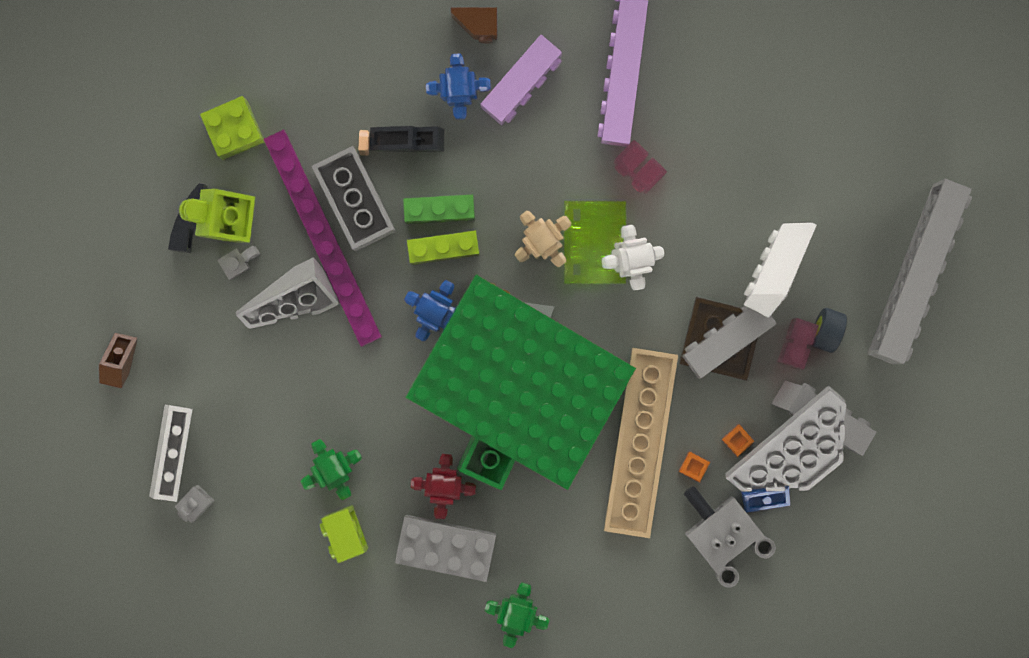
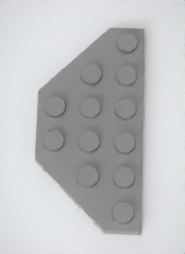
M828 385L726 472V479L742 492H752V489L766 488V491H785V486L799 488V491L810 490L843 462L845 399Z

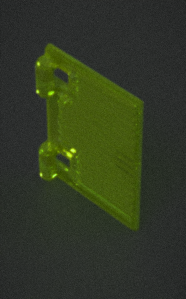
M564 201V216H567L572 223L564 232V256L566 258V263L564 264V284H626V277H620V272H616L614 268L605 269L602 266V258L612 255V250L616 249L614 244L624 242V238L621 237V228L626 226V201ZM574 209H580V220H574ZM574 264H580V275H574Z

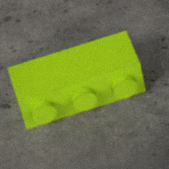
M476 231L407 240L411 265L480 256Z

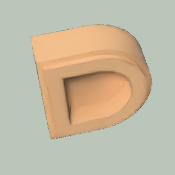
M360 130L359 154L360 156H368L370 133L368 130Z

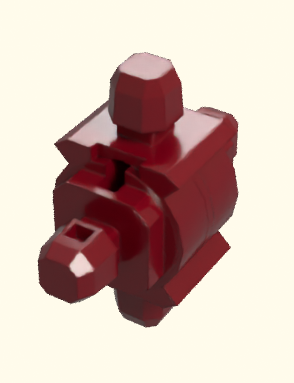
M442 453L439 460L441 468H433V473H427L426 480H423V477L411 478L410 488L418 491L425 489V496L430 497V503H437V506L434 507L435 519L445 520L448 512L446 504L454 505V499L460 500L461 493H464V496L475 495L476 485L470 482L462 484V476H457V470L450 469V466H453L452 454Z

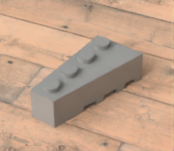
M785 380L771 404L777 408L789 411L788 414L793 416L817 396L815 394L816 389L806 383H803L801 386ZM846 408L843 447L863 456L876 431L869 428L871 423L860 417L858 419L851 416L853 412Z

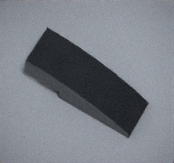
M438 126L370 127V150L386 152H444V129Z
M198 183L187 199L200 200V191L208 189V186ZM178 213L170 235L168 250L191 253L193 232L196 231L197 223L182 219L180 213Z

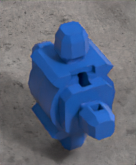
M452 54L450 57V66L452 68H446L445 74H439L440 83H437V81L426 83V93L431 96H438V93H440L443 101L447 102L449 106H455L453 107V115L456 120L465 119L467 116V107L464 105H471V99H477L478 90H480V93L491 90V80L488 78L476 80L474 72H470L468 67H462L465 66L463 56L461 54Z
M448 280L441 284L439 287L440 292L432 290L430 294L425 292L422 298H420V294L409 291L404 299L410 306H417L414 314L418 315L416 321L422 324V326L418 327L416 338L421 341H426L429 338L431 329L435 332L439 331L440 327L444 329L456 309L452 306L454 300L448 298L449 294L452 295L454 290V284Z

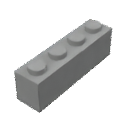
M744 305L741 308L743 312L737 317L732 314L722 321L724 326L719 330H716L714 327L703 335L705 340L699 344L695 341L684 349L686 353L682 357L697 378H702L775 326L777 323L773 317L770 316L768 318Z

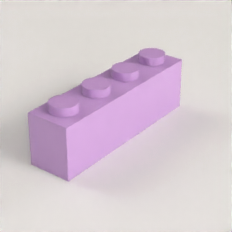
M540 35L482 101L481 108L500 125H503L505 121L509 123L517 114L516 108L520 104L524 106L532 97L530 92L535 87L539 89L547 80L545 75L549 70L555 71L561 64L562 52L543 35Z

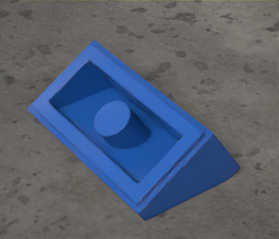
M785 486V491H766V488L752 489V492L741 491L743 507L746 513L790 506L789 486Z

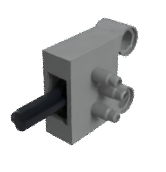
M695 486L685 491L684 496L703 518L685 532V535L715 571L716 579L721 585L730 588L738 583L739 574L737 570L727 563L750 545L753 552L761 558L765 559L773 556L776 550L774 542L763 535L734 497H729L713 510ZM762 541H767L769 544L768 550L760 553L758 545ZM726 570H731L733 573L729 581L722 580V573Z

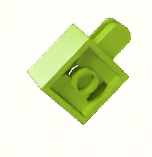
M202 189L200 191V200H184L180 204L179 213L182 219L197 223L195 236L235 243H250L255 196L219 189Z

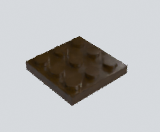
M695 297L679 364L689 366L682 357L686 353L684 349L695 341L699 344L705 340L703 335L714 327L716 330H719L724 326L722 321L732 314L737 317L743 312L741 308ZM758 338L710 372L747 381Z

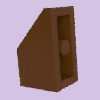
M451 7L452 18L474 40H479V43H492V40H497V7Z
M114 333L99 363L100 384L117 388L123 387L130 373L137 344L136 337Z

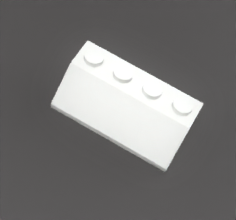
M785 223L782 224L778 231L773 230L768 239V242L771 244L769 248L766 247L760 257L763 262L761 265H757L752 275L755 280L753 283L750 282L745 290L744 295L747 296L744 303L745 306L768 318L771 316L789 291L816 224Z

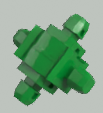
M321 439L311 443L314 454L317 453L319 457L312 460L315 466L310 468L313 475L310 476L308 474L300 481L303 488L309 490L318 483L320 488L327 486L329 491L336 487V493L342 500L350 497L351 490L344 482L350 479L348 473L352 472L350 464L353 463L355 465L362 459L360 452L352 450L347 453V456H344L342 451L336 453L334 449L327 452L325 449L327 446Z
M521 582L516 592L518 595L511 594L510 598L504 597L502 605L494 600H489L486 603L485 611L493 616L498 614L496 623L502 624L501 630L507 632L504 634L503 646L513 648L518 639L516 635L523 636L525 632L530 633L533 625L536 626V629L546 630L548 628L550 619L541 614L537 616L538 607L532 606L534 600L527 598L531 594V584Z

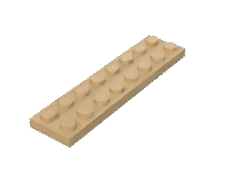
M632 348L629 364L635 367L636 370L625 389L604 531L650 538L678 355Z

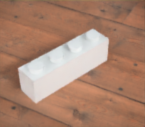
M172 405L164 406L149 494L153 499L177 502L192 409Z

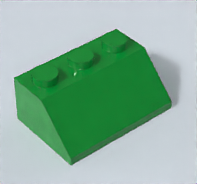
M471 436L457 469L466 475L502 490L515 460Z

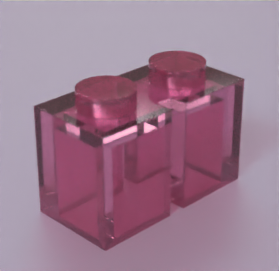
M633 140L614 160L616 164L614 168L623 177L629 176L633 181L631 185L639 193L643 191L647 194L667 171L652 157L635 174L633 171L648 157L649 153Z
M799 318L792 319L786 339H794L793 343L785 342L783 344L777 362L798 370H804L810 353V349H807V346L813 345L819 325Z

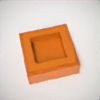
M740 424L721 439L737 457L755 442Z
M689 451L679 472L700 483L710 462Z

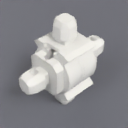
M633 225L623 226L621 228V237L624 238V242L614 244L616 249L612 250V255L602 258V266L605 269L614 268L616 272H620V277L631 276L629 281L633 290L644 289L645 277H642V274L652 272L651 266H654L655 260L664 257V249L660 246L652 247L650 243H646V238L636 239L635 235L637 234Z

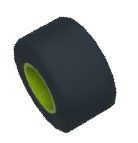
M823 308L815 321L811 333V346L834 353L839 347L846 330V314L829 308Z

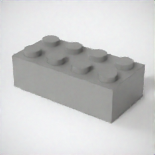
M354 146L311 166L352 250L356 252L396 232Z
M405 515L395 563L487 582L496 533Z

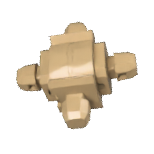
M525 211L520 215V220L524 226H528L523 232L526 237L522 239L526 246L516 251V258L519 262H525L530 258L531 254L536 259L542 256L544 260L551 256L552 263L557 267H561L566 263V258L562 252H558L563 247L560 241L564 239L560 232L562 230L565 232L571 226V221L567 216L557 219L556 224H553L550 219L546 222L542 218L535 221V216L531 212Z

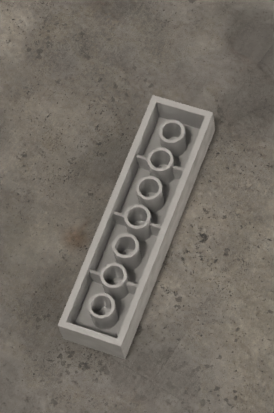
M943 179L932 185L867 353L868 355L891 364H904L905 361H909L913 352V348H911L912 342L918 338L921 332L919 324L922 317H926L930 305H928L929 298L935 294L938 288L936 280L946 267L947 262L944 261L946 254L951 252L955 244L953 236L955 231H958L962 226L963 218L961 216L963 210L967 209L972 199V196H970L971 188L948 179Z

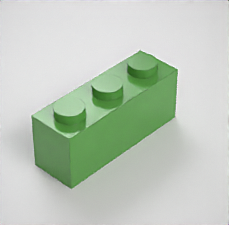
M473 194L403 198L406 224L475 220Z

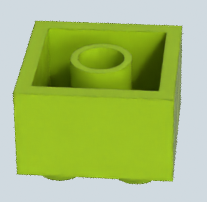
M243 96L200 114L215 151L222 160L265 143L249 103Z
M353 505L327 514L321 519L320 528L324 537L328 536L331 544L328 546L332 559L336 558L338 563L361 555L369 548Z

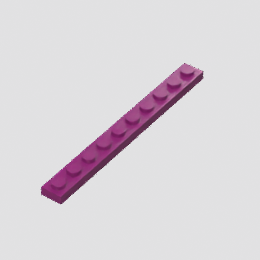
M283 129L264 138V142L360 346H365L382 338L286 131Z

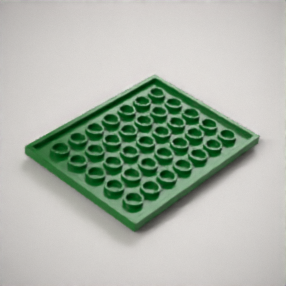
M475 275L405 398L568 490L636 368L482 277Z

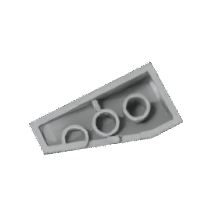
M313 257L293 267L237 310L236 316L250 329L274 324L277 322V319L290 317L291 320L297 319L298 315L310 312L312 315L320 314L340 303L325 270Z

